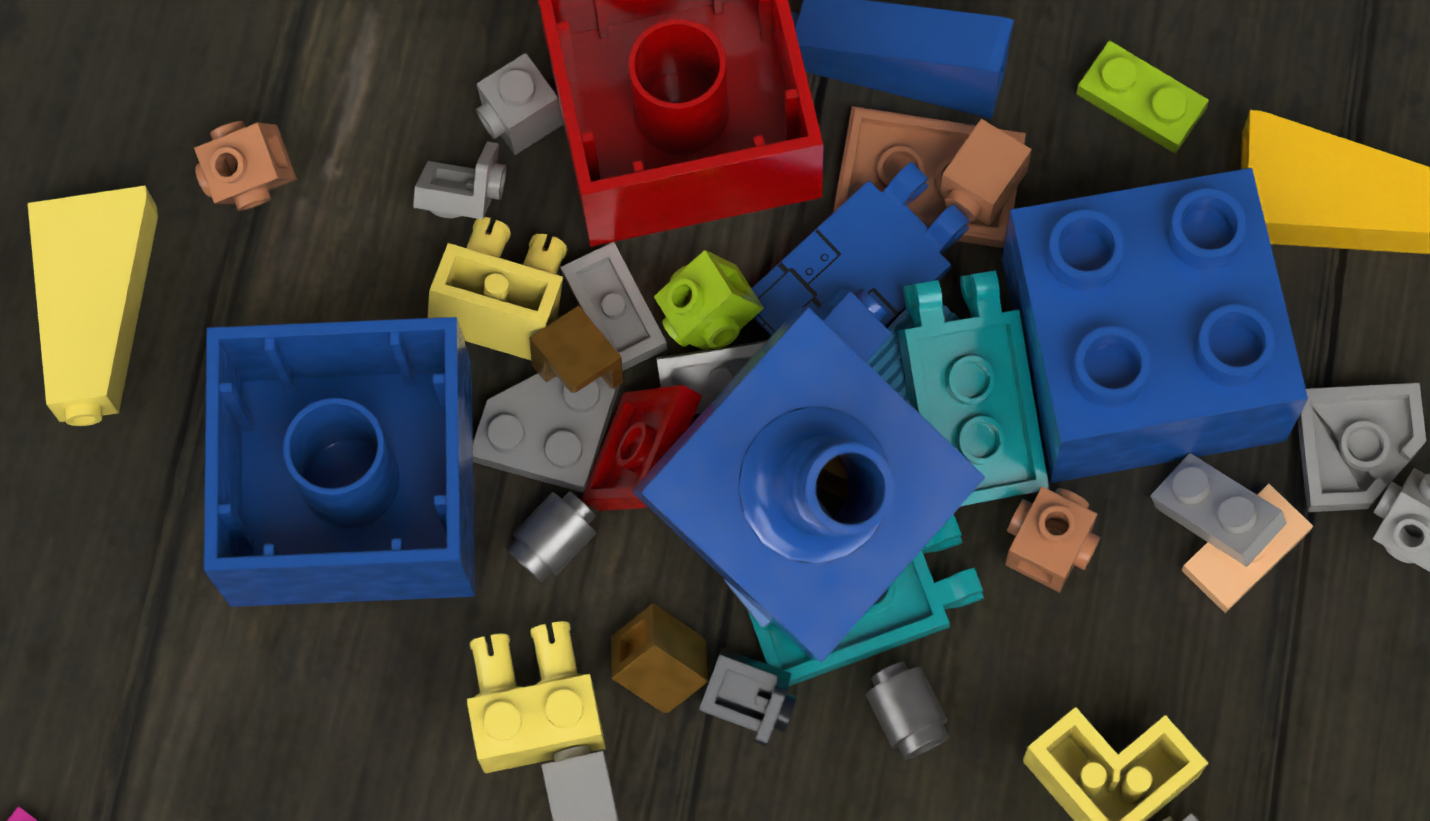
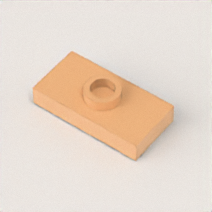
M1270 484L1257 495L1282 510L1287 524L1248 567H1245L1207 542L1184 564L1181 570L1224 613L1265 576L1313 527Z

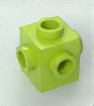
M706 250L698 255L690 264L678 269L672 275L670 282L654 296L666 316L662 320V324L667 333L683 347H687L690 344L702 350L720 349L731 344L738 337L740 330L764 309L737 265Z

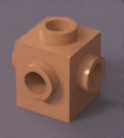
M243 121L229 123L210 132L212 141L194 148L199 160V164L195 167L196 176L204 193L208 197H212L213 202L216 204H236L238 211L250 209L270 201L269 190L297 180L280 131L275 124L257 122L245 127Z
M1041 487L1034 503L1025 499L1021 501L1010 522L1007 532L1016 537L1009 549L1005 566L1060 593L1073 566L1085 570L1101 537L1091 533L1098 514L1088 509L1089 503L1084 498L1069 490L1057 488L1055 492Z

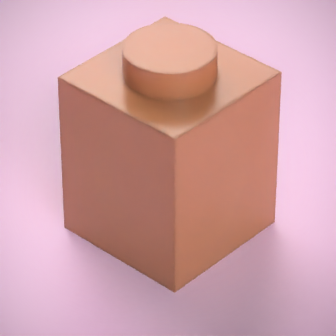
M980 119L943 172L940 196L945 199L944 202L947 207L954 204L969 221H974L976 218L990 226L1027 173L1032 149L985 120Z

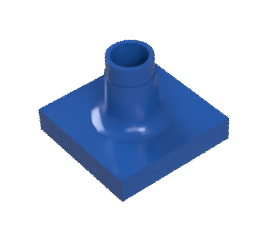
M809 307L797 308L631 492L810 659L823 662L986 477ZM838 455L847 471L848 492L843 506L830 519L818 504L815 486L822 467L831 458Z

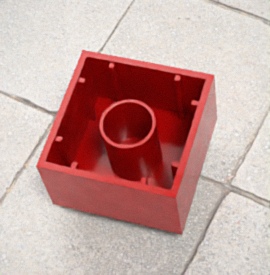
M538 0L544 36L591 247L822 198L823 141L788 0Z

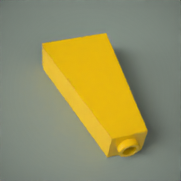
M1250 110L1242 131L1241 169L1252 168L1270 244L1430 254V167L1264 111Z

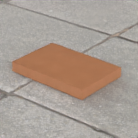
M852 106L833 213L869 180L882 193L893 178L906 165L913 162L928 178V181L925 182L928 188L907 207L929 228L938 216L948 208L944 202L945 199L940 196L942 174L976 125ZM1000 129L1024 144L1026 133ZM1017 187L990 226L975 218L974 221H969L967 224L969 230L957 241L1004 248L1010 210L1014 209Z

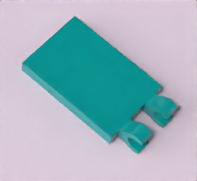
M996 271L960 276L962 296L970 311L971 318L945 322L942 292L938 280L903 286L906 308L914 323V328L897 330L910 405L986 477L961 506L1038 492L1041 487L1049 490L1019 310L1002 312L999 281Z
M954 514L823 662L810 659L772 623L762 629L749 613L767 664L792 673L789 686L950 628L949 620L945 613L946 609L962 607L984 599L982 594L983 588L975 568L959 572L934 583L923 554L939 552L962 543L960 537L962 534Z

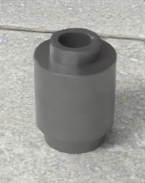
M570 491L563 499L552 492L513 533L516 539L506 550L542 583L551 572L557 576L596 535L594 529L589 525L596 516Z
M900 662L883 669L871 678L875 687L866 693V697L893 749L899 748L904 759L921 755L949 738L943 726L948 720L921 667L908 670L905 662Z

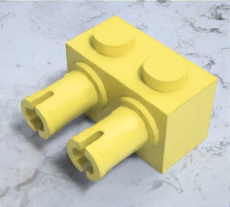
M491 218L476 219L466 248L450 243L447 244L429 290L428 318L457 317L464 341L531 360L529 337L557 320L563 276H559L557 273L562 259L566 255L567 247L562 240L552 237L549 248L545 251L543 248L547 235L535 234L530 240L523 265L501 259L504 246L511 235L510 229L503 222L496 220L489 235L487 230Z
M565 621L552 622L555 643L550 644L546 624L531 629L530 633L534 641L541 681L536 685L523 688L516 684L509 647V635H491L493 656H490L485 636L470 641V649L473 652L480 693L474 698L467 699L477 759L484 773L554 760L553 755L555 753L573 747L588 746L591 752L606 749L590 674L583 675L577 672L570 636V623Z

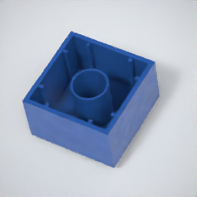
M1252 168L1010 210L1001 261L1012 311L1019 310L1049 483L1184 460L1189 453L1196 457L1286 442L1308 400V395Z
M457 317L207 328L204 572L230 607L475 597L472 363Z

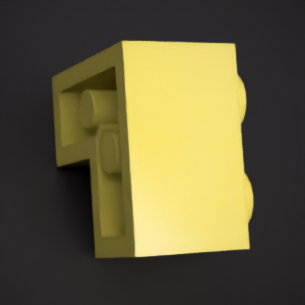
M1076 707L1029 745L1023 759L1025 765L1074 821H1148L1193 783L1208 764L1166 715L1117 755Z

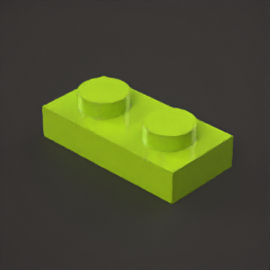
M1110 40L1079 83L1076 93L1174 154L1177 153L1209 102L1207 98Z

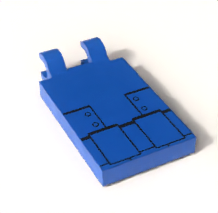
M913 162L906 165L882 193L869 180L752 288L764 307L753 320L771 338L797 308L809 307L814 312L840 286L850 290L854 295L861 289L865 290L887 313L880 322L888 328L906 309L903 286L939 281L951 270V264L941 254L969 230L967 226L969 220L952 204L928 228L907 207L928 188V185L925 183L928 181V178Z

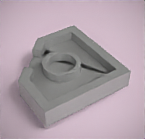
M539 374L516 384L487 400L473 441V462L584 493L596 463L620 385L611 389L603 378L599 377L580 391L571 393L557 376L546 383Z
M1420 383L1306 389L1308 400L1297 419L1307 512L1369 509L1390 485L1391 481L1412 460L1427 441Z

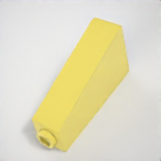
M145 185L28 203L46 405L59 422L66 421L68 425L88 426L99 423L104 415L119 413L158 220L157 206Z

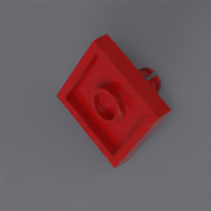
M684 385L623 393L581 501L598 511L648 508L631 491L691 426L702 395Z

